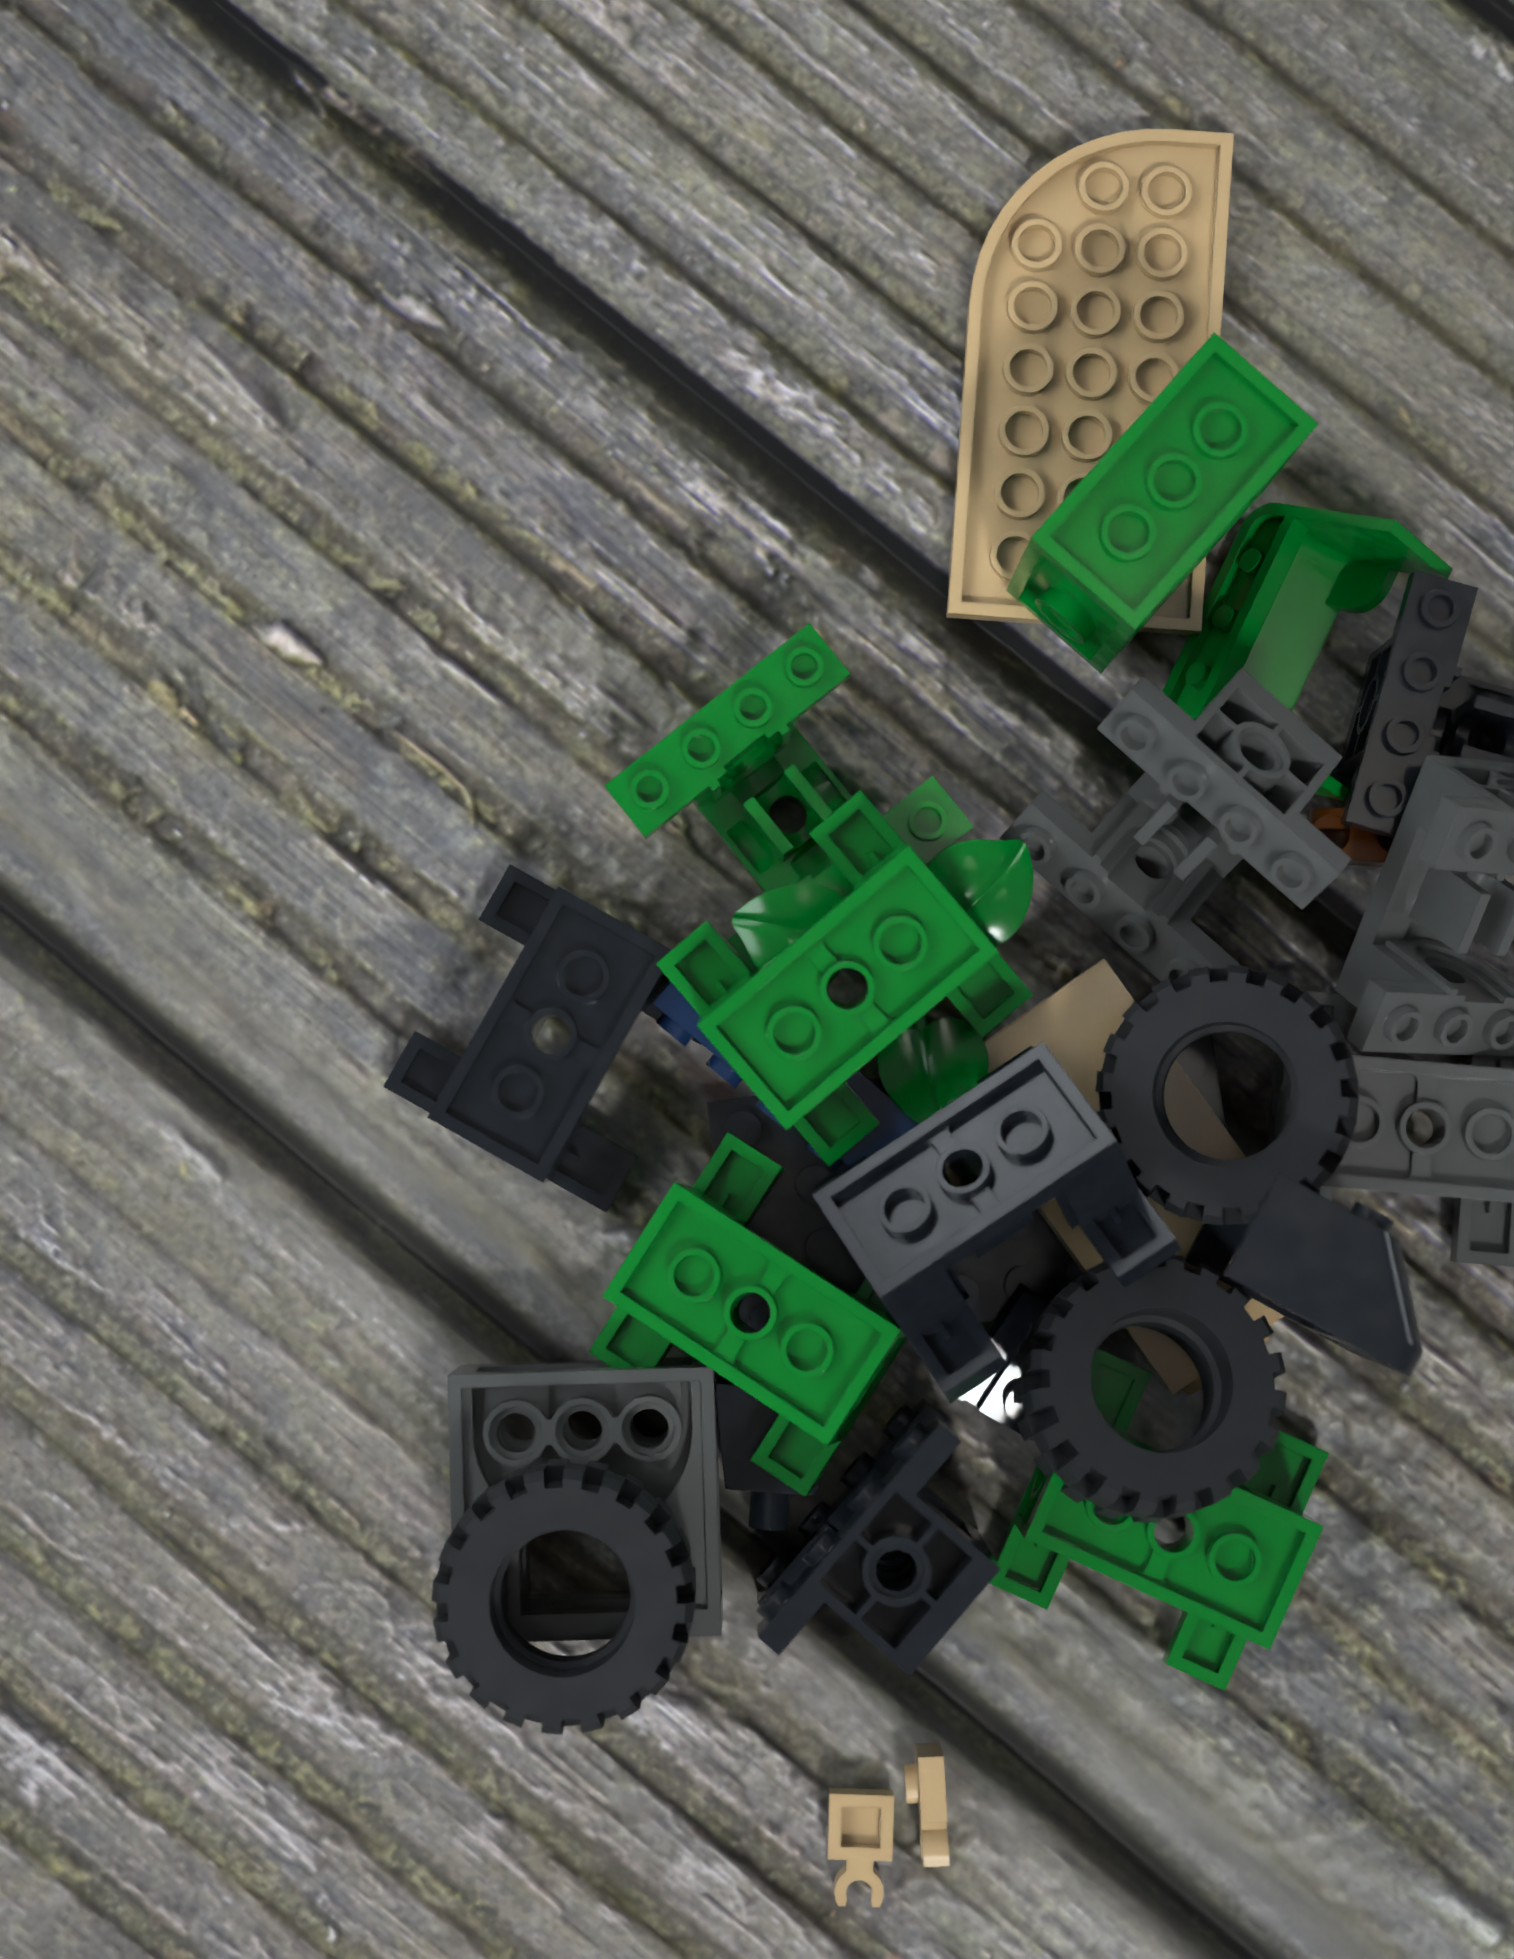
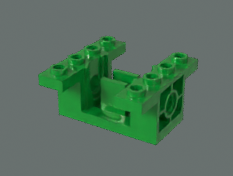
M808 623L605 784L604 787L645 839L649 838L693 803L764 892L795 883H814L829 887L845 898L855 888L810 836L809 832L852 796L799 732L798 720L799 717L850 678V672L812 625ZM931 776L883 815L884 819L900 838L913 849L926 866L937 853L956 843L974 827L934 776ZM782 802L795 803L804 811L806 822L799 831L784 833L769 817L771 810ZM736 932L727 941L755 974L759 970L752 961L739 934Z
M861 790L857 791L809 832L810 836L855 889L757 973L754 974L708 919L656 963L659 969L699 1014L696 1026L787 1131L794 1125L828 1166L833 1164L880 1124L877 1117L853 1091L846 1080L944 997L947 996L983 1038L1033 995L999 955L996 947L913 849L900 838ZM853 968L864 975L866 987L850 1002L845 1004L836 1002L827 992L828 980L839 969Z
M727 1132L693 1187L676 1182L673 1183L603 1293L602 1297L617 1307L588 1352L610 1367L622 1368L660 1366L673 1345L693 1356L779 1414L750 1461L804 1497H807L906 1343L907 1337L867 1278H865L856 1293H847L748 1229V1226L785 1170V1167L732 1133ZM754 1293L761 1295L767 1301L770 1308L769 1321L760 1331L743 1322L739 1315L741 1302L747 1296Z
M1097 1348L1091 1365V1386L1096 1405L1104 1420L1119 1436L1129 1443L1149 1451H1159L1137 1441L1126 1432L1152 1372ZM1278 1430L1279 1436L1272 1451L1259 1457L1258 1462L1261 1468L1247 1483L1234 1488L1230 1496L1213 1505L1184 1515L1185 1533L1180 1540L1173 1543H1166L1155 1538L1154 1528L1157 1521L1133 1522L1132 1517L1126 1515L1112 1519L1095 1513V1504L1087 1499L1078 1503L1074 1502L1060 1491L1065 1483L1054 1472L1045 1476L1036 1465L995 1558L1001 1569L989 1584L1047 1610L1069 1560L1078 1562L1183 1610L1162 1660L1166 1665L1225 1691L1247 1640L1270 1650L1324 1526L1303 1512L1329 1453Z

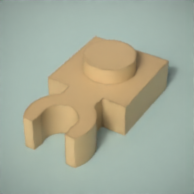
M940 1742L915 1743V1763L903 1764L906 1804H918L920 1849L923 1867L950 1866L943 1751Z
M829 1788L827 1859L845 1860V1865L838 1871L834 1880V1894L838 1906H846L847 1888L852 1882L858 1880L868 1883L871 1887L870 1898L872 1907L879 1908L882 1904L884 1897L881 1875L874 1867V1861L893 1862V1790Z

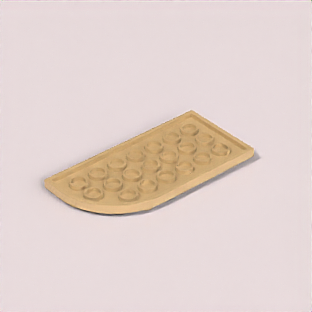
M1140 129L1096 138L1056 157L1034 173L1014 193L996 218L980 251L969 297L946 618L1045 625L1006 591L1030 538L1215 332L1221 338L1234 133L1179 129ZM1206 557L1139 632L1179 635L1201 633Z

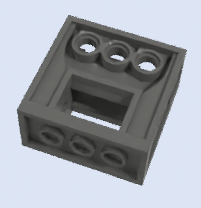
M694 1357L665 1358L662 1364L657 1367L627 1368L610 1367L601 1360L460 1365L447 1375L451 1533L458 1524L457 1522L479 1495L492 1484H498L509 1477L513 1471L528 1465L534 1468L547 1465L549 1460L570 1458V1463L587 1465L589 1460L608 1464L609 1471L624 1477L628 1472L644 1482L643 1489L655 1499L660 1496L672 1510L671 1517L678 1529L684 1530L690 1545V1558L692 1566L695 1567L696 1574L695 1610L689 1637L722 1636L723 1592L716 1372ZM644 1409L657 1410L667 1419L669 1428L660 1435H646L636 1426L634 1415ZM578 1411L591 1412L601 1422L602 1433L592 1438L580 1436L572 1428L571 1415ZM520 1413L529 1417L535 1426V1438L522 1440L513 1436L507 1426V1415ZM528 1542L517 1551L508 1564L503 1579L502 1599L508 1620L527 1642L612 1639L626 1619L630 1605V1591L531 1594L530 1544Z

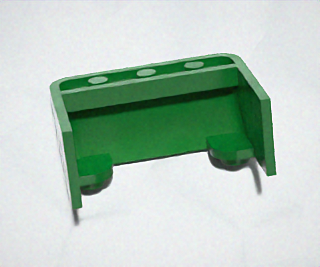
M1274 502L1264 504L1250 513L1242 523L1203 605L1202 631L1200 634H1190L1162 692L1194 719L1242 668L1292 712L1339 611L1359 614L1372 610L1386 598L1398 572L1411 574L1417 570L1448 579L1453 568L1396 520ZM1329 775L1315 794L1343 801L1349 789Z

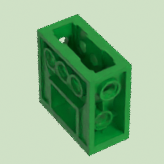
M1214 332L1032 535L1006 591L1102 674L1266 490L1319 423Z

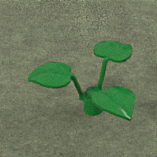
M970 839L960 841L944 848L930 861L928 865L930 871L995 947L1014 935L1027 914L1033 892L1034 877L1031 856L1027 845L1022 840ZM795 883L761 893L745 903L733 914L732 925L742 939L755 966L760 970L843 900L844 897L835 890L820 884ZM840 969L831 975L827 985L837 977ZM923 1015L914 1023L915 1028L906 1029L877 1054L879 1078L885 1091L898 1108L918 1124L977 1086V1081L988 1074L989 1060L984 1041L976 1030L958 1018L941 1017L927 1025L925 1015Z

